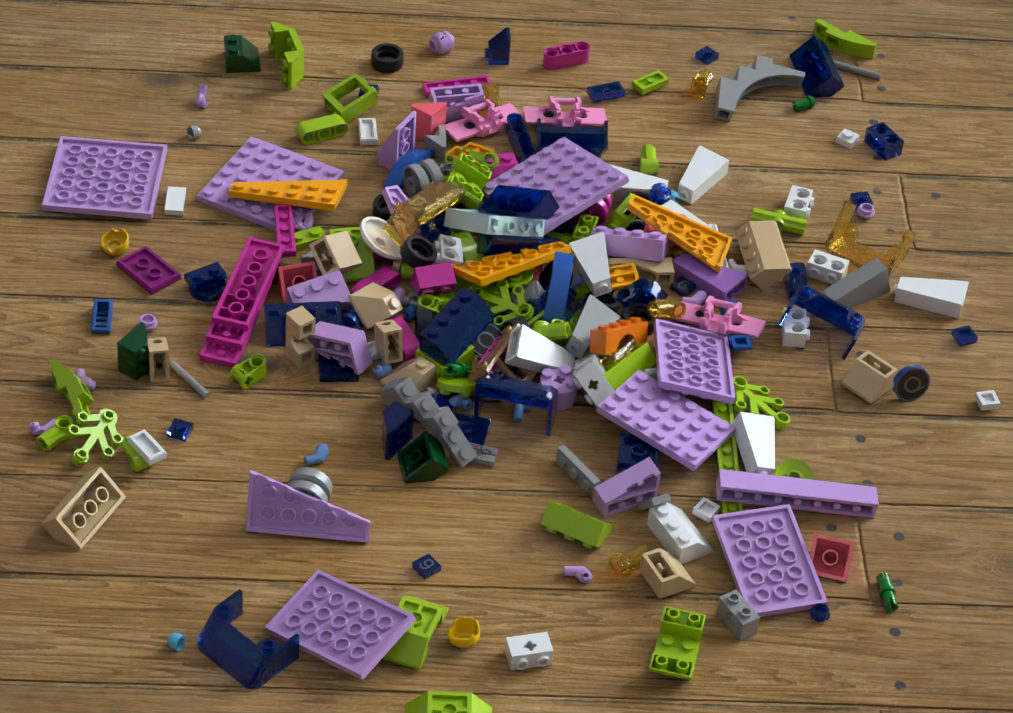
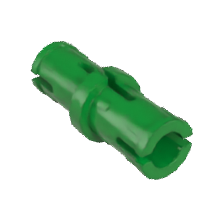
M461 362L447 364L445 367L449 368H444L447 376L455 377L469 375L471 372L468 371H472V366L469 363Z
M884 572V579L883 574L880 573L876 577L880 588L879 595L883 598L885 610L890 612L889 606L891 605L892 612L898 609L895 588L891 585L889 574Z

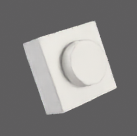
M844 128L836 137L835 142L851 149L859 141L860 135Z
M994 390L976 392L975 399L981 411L999 409L1000 401Z
M703 497L693 508L692 514L710 523L713 515H717L720 512L721 506Z

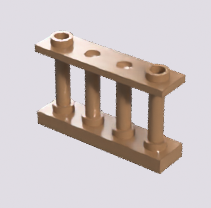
M519 323L512 327L508 325L503 329V335L487 358L477 366L478 370L474 375L475 379L486 375L503 393L502 396L504 398L499 405L504 410L518 402L537 374L535 371L517 367L520 373L517 377L499 358L502 352L506 355L510 331L520 326ZM494 364L511 381L510 384L512 386L509 389L491 370Z

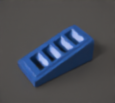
M94 299L91 333H111L113 300ZM97 315H105L108 317H99ZM96 326H107V328H101Z

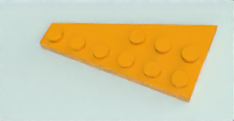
M348 179L233 182L228 190V197L335 211L348 186Z
M632 194L626 207L627 210L657 231L667 235L670 240L719 273L732 242V237Z
M558 241L539 245L537 250L525 248L520 249L521 253L512 255L511 252L483 257L482 261L467 260L464 261V265L456 266L455 263L452 265L455 275L480 287H486L492 282L502 281L508 276H515L522 271L532 270L535 266L550 263L551 260H554L555 251L570 254L572 249L570 245Z

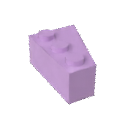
M481 83L430 88L429 103H447L446 122L462 118L463 116L460 112L462 107H470L484 101Z
M340 270L288 287L286 291V299L291 310L303 306L309 313L327 310L335 312V310L349 311L353 307L348 298L351 294Z
M648 457L594 487L593 503L603 517L635 508L637 503L657 497L661 472L651 458Z

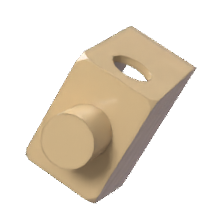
M392 319L376 322L374 324L375 346L384 364L403 361L402 328Z
M165 337L147 339L150 382L170 381L167 339ZM156 363H161L163 367L156 368Z

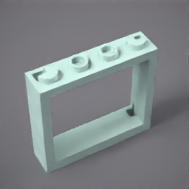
M446 208L444 227L489 235L543 237L545 218L505 211Z

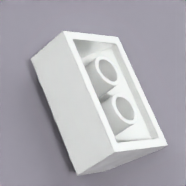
M668 502L649 508L647 526L669 553L675 555L681 564L713 553V548L682 509Z

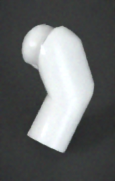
M734 259L727 261L730 269L748 275L746 265H738Z

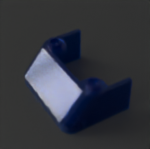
M537 118L534 125L535 152L538 153L558 139L566 137L600 158L608 149V121L605 120L601 128L541 126V119Z
M800 285L792 294L778 324L782 326L794 304L802 309H806L811 314L852 335L842 356V359L845 360L864 326V317L860 313L811 287Z
M494 373L484 374L478 380L475 388L474 420L478 421L485 397L548 410L546 435L550 436L557 414L558 390L551 385Z
M239 589L214 607L198 636L197 647L199 651L244 687L258 689L299 658V635L296 633L282 644L273 639H264L258 644L252 642L230 624L243 614V591Z

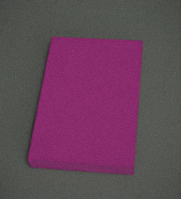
M147 246L116 261L119 269L151 295L181 280V274Z

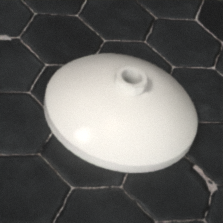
M370 216L364 218L359 228L366 245L381 257L391 260L402 259L400 248L404 243L398 229L378 217Z

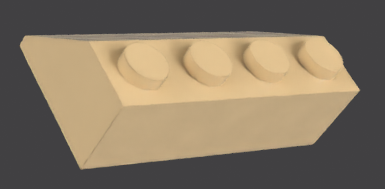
M774 220L749 221L735 231L749 278L761 290H765L792 271L777 223Z
M100 466L86 472L41 524L55 540L80 550L126 496Z

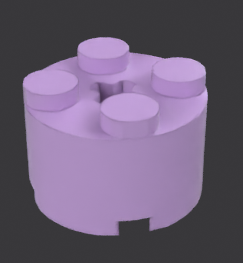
M563 365L561 368L543 369L540 377L539 400L546 407L549 405L554 410H565L571 408L577 400L578 388L572 381L575 377L570 366Z

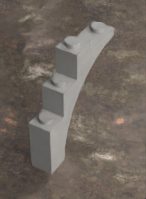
M757 55L752 64V69L739 65L734 80L721 76L716 87L713 118L730 122L735 112L736 104L743 96L753 90L774 85L800 88L805 78V72L775 65L772 58Z
M410 377L392 380L378 390L388 407L401 409L421 422L442 443L459 467H464L478 456L457 424L459 422L448 406L439 407L429 391L420 393Z

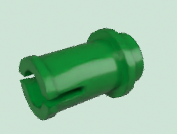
M807 95L803 99L793 101L792 104H795L792 105L794 111L813 108L815 106L814 97Z

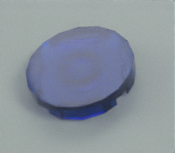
M207 272L205 275H202V273L197 274L189 282L191 296L202 302L219 300L226 287L225 279L219 274Z

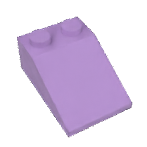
M413 110L378 149V165L391 170L403 154L415 148L416 111Z

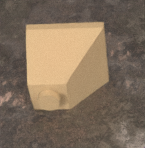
M374 282L348 296L366 330L374 326L376 322L383 321L403 309L393 291Z
M422 356L402 363L381 379L380 383L385 386L392 380L410 377L421 393L426 387L435 382L436 365Z

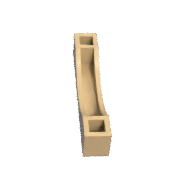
M665 257L663 261L634 258L608 259L609 267L635 262L640 281L647 282L653 286H673L675 271L672 257ZM573 262V275L578 274L579 276H582L578 268L576 267L575 263Z

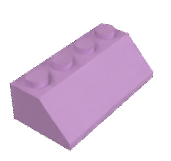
M597 226L591 232V235L604 232L607 256L663 261L670 250L667 235L658 231L645 233L643 230L638 229L626 231L624 228L607 229L606 226Z

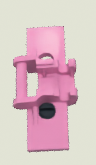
M549 96L547 107L523 106L525 122L528 125L577 129L582 128V126H608L605 109L581 107L580 97L553 98V96ZM560 105H573L572 111H561Z
M486 99L482 103L470 107H462L460 112L464 118L446 124V132L456 142L474 136L484 137L502 131L506 125L524 119V116L511 103L494 108L495 104ZM486 109V116L481 117L477 111Z
M710 295L705 301V306L681 301L672 315V319L696 325L703 330L724 335H749V338L758 339L766 324L765 320L741 315V302L723 301L715 299ZM714 306L728 310L725 315L715 314Z

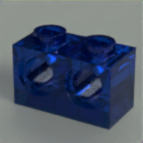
M884 122L866 128L864 142L885 161L902 154L904 141Z
M424 204L416 215L422 237L433 244L435 240H438L440 234L451 236L450 228L444 227L445 213L443 208Z

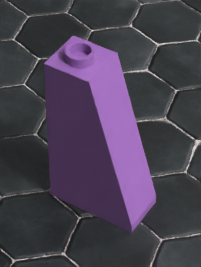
M685 252L672 261L675 271L674 277L680 281H688L690 284L684 283L697 291H705L707 297L710 295L715 299L723 301L732 300L746 289L748 275L725 266H722L718 273L695 256Z

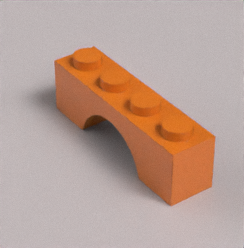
M630 317L629 320H619V323L609 322V325H598V328L590 330V353L602 355L617 352L619 342L622 345L629 346L646 343L648 322L641 321L639 317Z

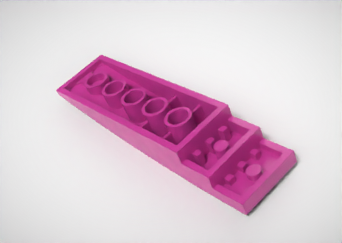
M253 237L248 238L211 317L212 323L205 336L206 342L199 354L200 360L231 368L239 364L270 289L285 245Z

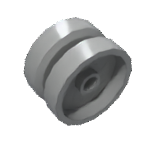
M428 158L419 161L418 164L414 163L405 166L403 169L404 186L413 201L418 197L429 200L444 185L441 170L433 159Z
M309 467L294 470L287 483L288 486L325 502H328L333 491V484L330 478L323 472Z

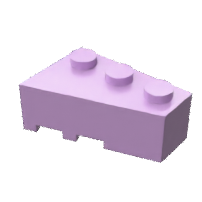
M320 321L315 325V333L307 336L311 344L315 346L316 353L329 360L334 358L339 361V365L342 367L349 366L354 369V373L360 375L373 363L363 330Z

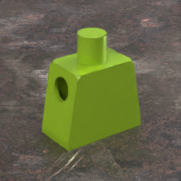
M632 193L616 209L607 223L608 229L624 228L627 230L637 218L632 212L630 215L624 214Z

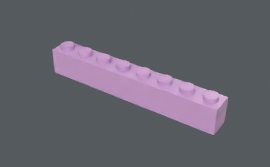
M719 469L716 480V498L719 501L772 507L790 504L791 509L874 518L879 505L877 487L724 469Z

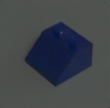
M396 400L390 406H386L382 412V443L384 456L387 461L413 440L414 411Z

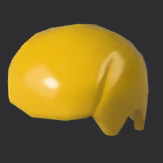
M123 228L120 231L111 229L101 238V248L112 256L123 254L129 247V235Z
M470 617L454 620L452 628H448L450 643L458 648L472 647L480 638V625L478 621Z

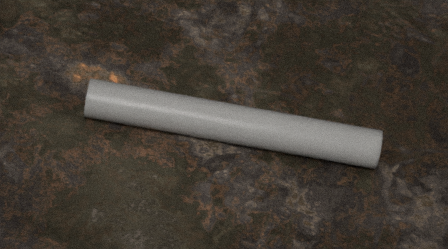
M833 60L832 67L880 80L882 76L881 73Z
M174 360L169 362L170 368L204 399L210 396V393Z

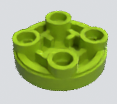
M443 376L437 379V387L440 389L439 393L444 395H450L451 392L459 393V396L470 397L471 392L475 391L476 382L464 377Z

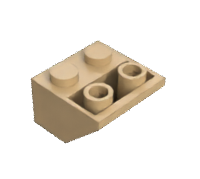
M348 231L326 235L309 244L322 275L340 270L343 275L363 264Z
M867 350L854 361L842 380L841 385L872 404L894 387L893 380L898 369Z
M661 548L641 555L639 571L659 599L695 587V582L675 555Z

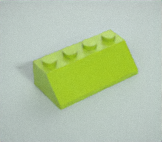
M648 342L624 348L603 364L604 377L614 391L638 370L644 372L645 369L652 368L656 364V357ZM597 381L589 382L590 385L588 386V388H593L595 390V385L597 384ZM583 388L578 389L579 391H581L582 393H584V394L586 395V393H585V391L583 390Z

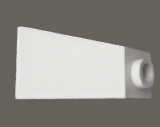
M700 145L679 182L678 193L681 199L690 204L698 200L727 174L729 160Z
M611 165L629 178V183L610 194L612 201H622L623 196L630 192L647 193L655 200V204L661 205L664 199L668 198L670 188H668L669 180Z
M604 232L570 242L569 245L572 249L570 255H574L573 262L593 296L597 297L612 292Z
M900 277L899 283L894 285L892 294H895L894 302L959 319L969 282Z
M524 324L510 331L505 358L506 364L542 373L545 368H561L563 365L570 366L573 371L575 355Z
M740 412L731 425L736 427L734 435L746 472L771 475L775 470L774 417Z

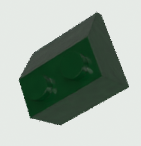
M242 35L224 36L226 73L261 72L259 52L255 45Z
M144 322L138 324L117 342L118 371L136 381L149 370L148 340Z
M427 431L423 432L397 453L405 483L435 481L449 470L442 443Z

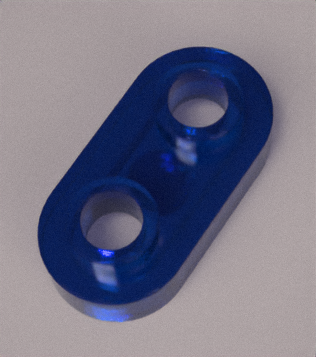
M640 278L622 288L617 294V300L623 306H628L649 295L652 290V284L647 278Z

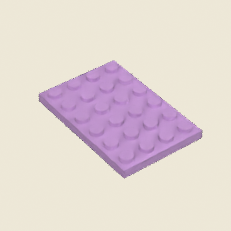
M655 319L653 327L658 387L667 391L681 392L684 395L690 394L699 396L702 399H712L724 404H733L735 401V390L728 335Z
M640 370L615 390V394H610L602 401L596 409V412L692 471H695L728 440L736 427L673 390L667 391L658 387L657 380Z
M790 504L713 515L712 522L737 591L760 617L827 606L828 601Z
M318 569L265 626V630L267 633L363 680L416 619L413 614Z

